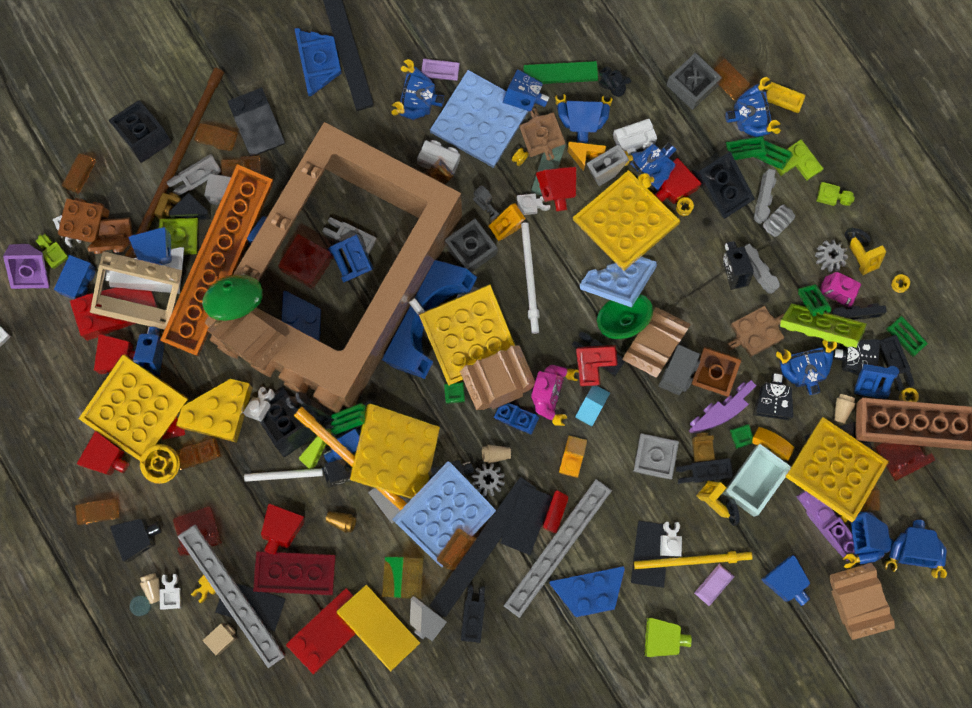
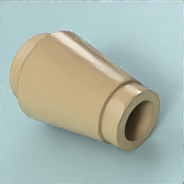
M844 394L839 395V398L836 399L834 421L845 424L855 406V398Z
M488 444L482 447V460L488 464L511 458L510 447Z
M156 573L140 577V585L149 603L152 604L160 601V582Z

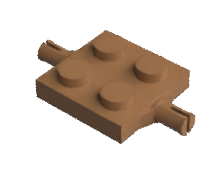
M533 108L535 114L533 110L530 111L532 119L527 123L519 125L530 157L545 152L546 159L550 161V154L553 160L552 149L565 144L555 114L553 112L545 116H539L537 109Z
M763 306L733 322L731 327L736 333L737 339L727 343L728 347H730L729 349L732 350L741 345L746 349L749 356L752 357L784 340L778 325L781 324L785 314L783 313L774 319L766 307Z

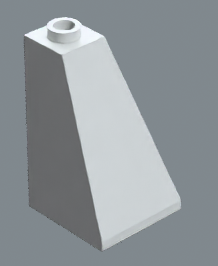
M184 248L171 249L172 261L163 266L182 270ZM111 270L106 271V281H109L110 287L171 293L172 285ZM181 279L177 294H180Z

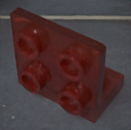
M882 443L875 448L881 457L889 461L886 467L894 481L935 461L932 453L925 456L918 445Z
M206 507L173 519L177 536L196 524L211 547L222 544L211 507ZM179 539L181 546L177 548L179 555L184 557L190 555Z

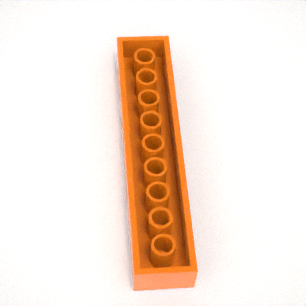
M238 164L236 165L160 341L199 357L209 334L207 331L209 327L205 324L208 315L202 304L204 294L213 283L223 277L233 275L248 244L247 237L254 229L273 186V179Z

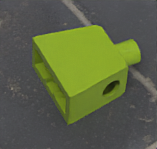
M647 618L644 656L679 655L680 646L691 647L692 637L691 635L681 634V626L654 618Z

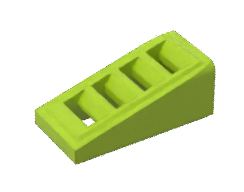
M330 428L326 429L330 434L332 433ZM317 436L302 453L299 460L309 469L315 467L326 443Z

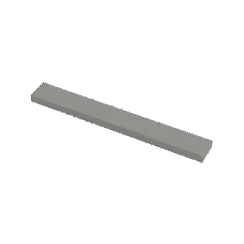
M597 479L593 482L505 603V608L517 617H521L611 493V489Z
M196 524L181 533L178 538L267 668L284 658L285 654Z

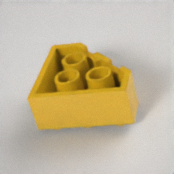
M233 379L227 380L182 406L176 426L184 430L237 443L245 416L243 412L249 403L253 387L249 383Z

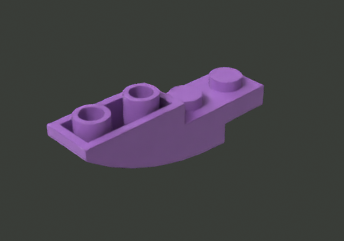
M751 380L747 384L743 382L736 389L738 393L734 397L730 395L723 402L725 406L719 401L715 405L711 403L703 410L706 414L702 418L697 416L690 423L692 428L689 432H703L729 421L749 405L743 398L757 385Z
M804 490L796 497L806 509V514L843 558L847 554L855 556L853 535L841 518L837 517L830 507Z

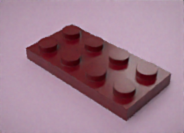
M256 551L253 592L333 595L336 555L278 552L273 555L267 552Z

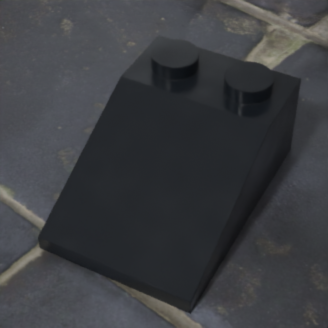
M262 88L227 101L251 158L285 144Z
M140 100L109 119L111 125L140 163L148 160L151 156L172 143L163 127Z
M722 149L691 169L694 176L700 181V187L723 219L755 200L730 151Z
M282 387L275 392L274 398L268 401L271 406L262 421L259 422L274 446L285 458L313 439L316 434L294 416L295 411L288 407L286 399L290 396Z

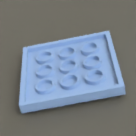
M467 70L430 129V133L494 168L529 111L502 103L507 91Z
M448 461L392 520L438 565L443 567L496 510Z

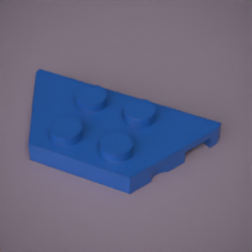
M295 28L307 92L309 96H312L341 74L335 40L332 36L320 35L315 32L308 33Z
M283 291L282 322L320 342L321 309L287 291Z
M623 566L550 581L549 583L575 617L615 609L625 569Z

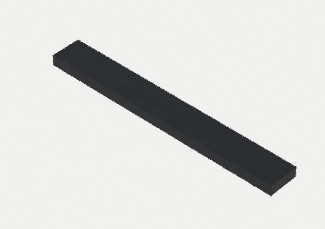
M323 0L356 112L374 107L342 0Z
M522 477L518 479L429 605L445 618L503 537L522 485L536 490V487Z

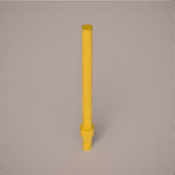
M730 551L727 554L634 561V569L718 562L737 563V561L752 560V552L736 553V551Z

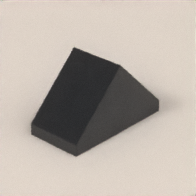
M189 193L169 212L172 219L198 218V220H211L209 212Z

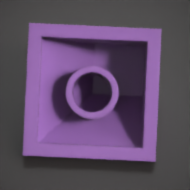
M9 244L3 257L11 289L49 288L43 253L29 244Z

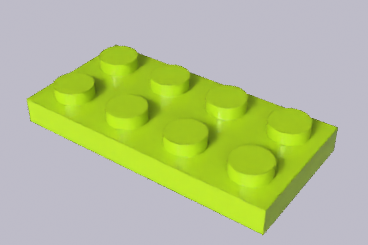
M791 303L781 320L780 327H784L789 331L802 332L807 336L820 337L829 342H838L847 347L857 348L867 324L825 312L822 315L816 313V316L812 317L807 307Z

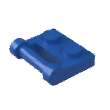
M359 234L328 248L329 252L333 254L343 276L341 277L343 283L374 269ZM343 248V251L351 266V269L353 271L352 273H349L346 264L341 256V253L339 251V249Z
M864 364L855 385L854 394L882 399L888 398L891 392V385L894 379L897 378L899 369L895 366L885 368ZM885 377L883 386L878 388L881 378Z

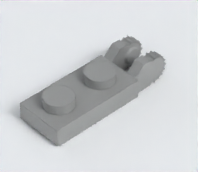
M210 154L180 172L179 175L172 177L167 181V184L170 187L183 180L185 185H181L173 191L174 194L179 196L207 181L209 174L216 175L220 173L221 169Z
M769 169L762 175L754 214L756 223L761 224L769 217L770 209L768 206H770L773 198L771 190L776 184V177H774L776 170Z
M329 218L328 222L332 226L339 228L336 233L329 228H324L322 231L324 234L338 242L359 234L369 256L377 241L376 237L345 222Z
M750 244L746 245L745 249L754 270V277L767 293H774L780 286L777 277L770 274L768 266L761 261L757 250Z

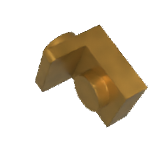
M162 193L155 210V215L159 219H167V216H170L169 212L173 209L172 204L177 205L181 201L180 196L174 193H169V195Z
M708 433L696 434L697 437L692 439L694 463L714 461V435L708 436Z

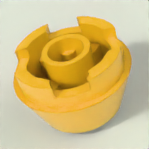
M164 444L149 447L143 453L140 460L142 474L153 483L160 484L172 480L180 467V460L176 451Z

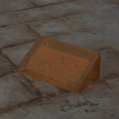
M726 59L721 61L714 69L722 77L719 86L734 101L749 88L750 83Z
M78 154L62 187L79 194L96 161L90 156Z
M439 158L425 175L445 185L454 176V173Z
M458 528L438 556L437 561L445 568L454 571L476 538Z

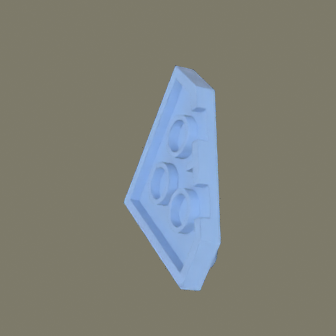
M640 257L625 271L616 263L608 265L606 269L588 271L580 284V289L632 307L656 269L657 263Z

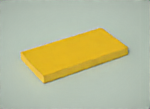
M367 585L336 612L390 671L420 644Z

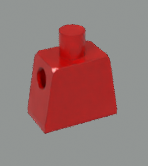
M678 158L674 160L675 168L670 173L669 179L664 181L659 188L660 190L654 194L661 202L668 198L675 204L681 198L696 192L701 185L700 181Z
M576 167L536 172L543 200L545 202L555 201L556 212L567 210L566 199L575 198Z
M99 335L94 371L99 374L110 373L122 355H126L133 360L135 354L133 345L125 340Z
M96 431L77 462L82 467L110 476L114 470L124 473L129 466L128 462L121 459L124 451Z
M269 504L261 531L262 539L268 541L264 551L275 555L279 545L288 548L304 525V517Z

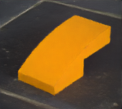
M762 427L757 429L752 441L753 444H761L763 447L771 449L770 452L786 461H789L795 448L781 436Z

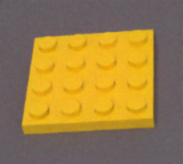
M629 170L573 217L575 223L623 271L629 268L680 224V220L652 192L644 187L643 184L641 185L639 180Z
M490 284L418 314L448 385L463 380L460 371L466 365H473L477 360L488 358L499 351H507L512 345L515 346Z
M122 355L79 417V420L140 461L143 453L149 447L159 443L181 411L182 406L189 399L144 367L134 363L128 356Z
M368 404L350 480L412 499L429 481L428 472L432 466L440 427L373 404Z
M822 417L786 474V478L850 522H853L889 461Z

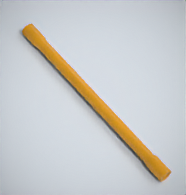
M301 407L294 416L353 467L355 455ZM377 489L399 510H402L407 504L399 495Z

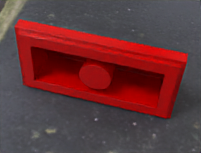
M555 491L543 525L544 530L553 533L558 531L568 502V496L560 491Z

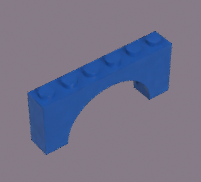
M434 260L415 299L424 311L430 310L451 296L470 293L477 277L466 268ZM412 306L408 309L382 360L395 369L425 379L433 361L427 358L422 350L421 341L424 327L419 315Z

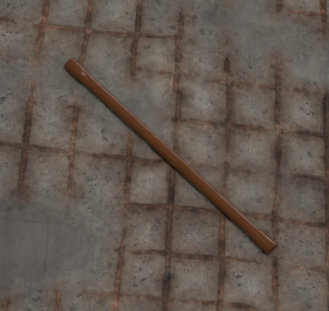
M218 68L213 69L204 93L136 235L148 232L156 216L155 210L162 193L166 194L169 188L167 181L176 174L215 89L224 75L222 70ZM131 244L125 257L137 258Z

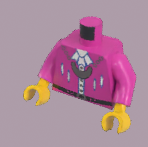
M550 365L544 372H538L531 398L539 415L552 420L556 426H565L561 419H567V416L565 414H555V409L564 377L568 380L578 381V379H574V373H579V370Z

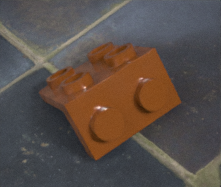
M66 198L58 234L62 237L94 243L101 218H108L110 211L104 207V204L98 202L90 204L86 203L83 199L75 198V200Z
M130 217L101 220L96 241L88 246V251H94V254H101L103 251L106 252V250H113V252L124 251L131 243L129 236H133Z

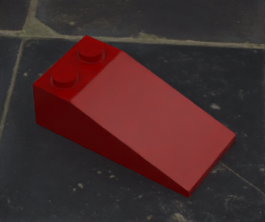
M112 288L101 291L103 296L157 308L152 291ZM94 293L70 301L80 335L87 341L97 338L99 335H105L136 324L90 313Z
M347 588L286 644L312 674H316L356 635L336 613L353 597Z

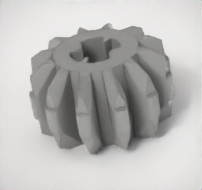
M781 205L764 222L763 227L769 234L776 237L794 220L795 214L789 207Z
M831 240L830 243L824 241L823 246H818L817 250L819 252L815 253V257L819 258L816 264H823L821 270L827 267L828 272H832L833 269L839 271L841 269L840 266L844 267L846 265L845 260L848 259V255L844 253L847 251V248H841L842 242L836 245L835 240ZM829 253L833 254L832 257L834 256L835 258H834V259L830 258L831 256H829L828 254H829Z
M492 463L489 469H487L486 464H482L483 471L477 467L476 472L480 475H472L473 479L478 480L474 481L472 485H480L476 490L480 492L484 489L483 496L485 497L487 491H490V495L494 496L493 489L501 492V489L497 486H504L505 482L498 480L504 478V474L497 475L501 468L498 467L493 471L494 464ZM487 475H490L491 479L494 480L493 483L490 482V485L485 484L486 482L483 480L484 477L487 478Z

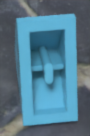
M597 385L592 386L575 418L593 426L610 392Z

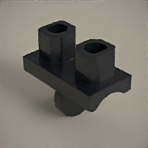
M608 66L599 72L602 78L598 82L600 87L610 90L616 97L622 96L626 91L625 84L631 82L630 78L622 75L620 70L612 71Z

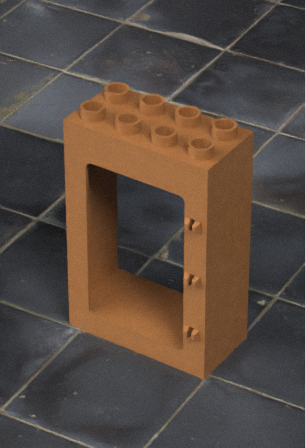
M324 122L233 275H248L260 281L325 169L419 218L349 342L342 351L332 349L258 308L251 311L289 341L262 370L256 366H250L268 377H271L275 370L281 372L278 378L285 382V386L297 393L300 391L306 393L308 388L314 390L313 397L319 400L318 403L334 413H338L342 406L348 409L357 403L411 305L408 302L415 298L434 260H438L445 247L444 240L452 235L462 217V202L460 192ZM208 316L205 324L210 327L216 319ZM211 336L209 340L218 345L217 348L220 351L238 359L239 355L226 347L215 336Z

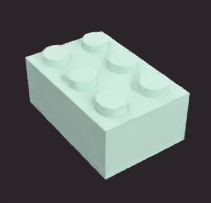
M759 444L753 449L722 494L728 498H733L737 505L755 517L760 514L785 479L791 466Z

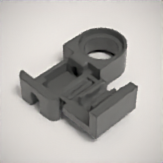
M481 185L474 191L475 197L473 200L483 211L487 209V213L489 212L491 217L490 223H492L499 216V213L490 204L492 201L491 194Z

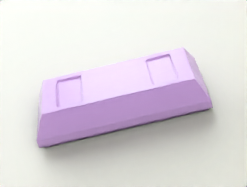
M423 59L422 72L429 78L457 81L460 63Z
M719 563L694 594L710 606L735 576Z

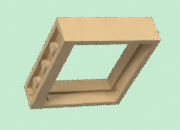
M103 251L90 313L165 330L173 311L182 270ZM111 270L172 285L167 309L163 310L101 295L105 271Z

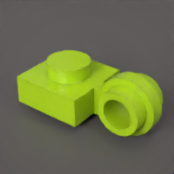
M822 182L816 201L835 206L837 200H840L842 205L850 206L854 202L855 197L853 196L854 193L850 191H843L842 194H839V186Z
M46 234L38 236L36 242L42 249L47 248L42 252L43 257L53 269L68 259V255L57 242L50 245L52 241Z

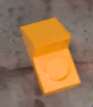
M569 142L567 152L584 171L586 157L590 160L595 159L605 153L606 146Z
M514 203L501 213L489 225V228L497 240L501 241L519 230L521 223L526 218L516 203Z
M568 435L559 470L560 474L578 478L587 440Z

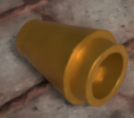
M329 511L326 516V522L345 533H351L356 525V517H353L352 514Z

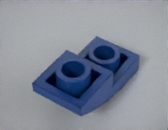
M510 403L498 407L494 416L496 420L528 434H532L539 419L537 415L522 410Z

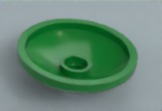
M243 274L229 275L219 279L208 288L203 297V308L208 316L216 320L228 321L238 319L249 314L259 305L263 296V290L259 281L254 277Z
M641 294L632 307L610 300L602 307L598 314V328L603 335L612 339H625L635 336L650 323L653 316L652 304L647 297Z

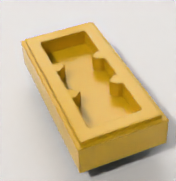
M771 82L770 84L773 87L766 93L767 102L799 113L806 95Z

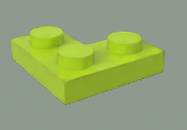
M802 139L786 149L791 151L793 156L784 169L781 170L774 167L780 176L797 167L807 181L823 170V167ZM773 158L776 161H779L781 163L783 162L779 159Z

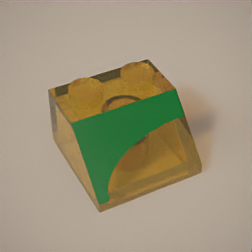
M385 557L382 597L411 599L414 596L417 599H422L424 559Z

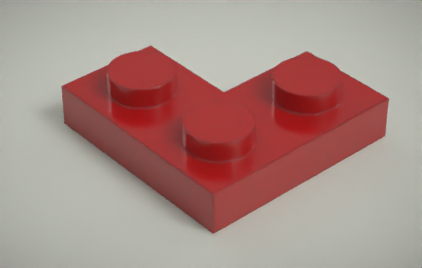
M616 345L577 347L576 349L580 386L600 385L599 367L616 366L618 364Z

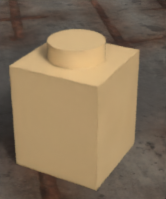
M220 624L202 641L215 655H220L237 639L234 635L236 631L229 624Z

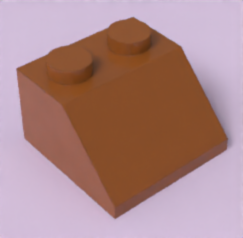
M704 346L700 357L701 362L695 372L692 385L729 397L741 358Z

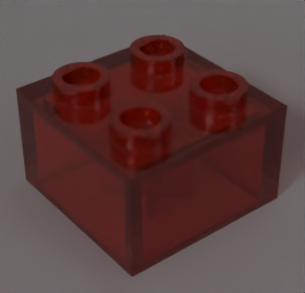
M297 234L278 267L284 274L314 290L333 257L331 252Z

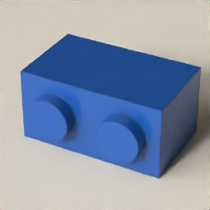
M69 255L54 290L60 295L71 299L85 296L89 281L95 276V267L87 261Z

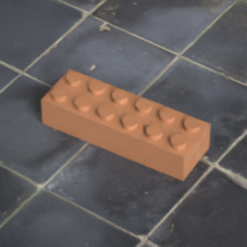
M862 398L856 403V440L972 450V407Z

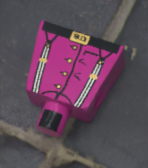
M835 272L825 277L820 291L824 297L849 308L852 307L859 293L861 283L839 272Z

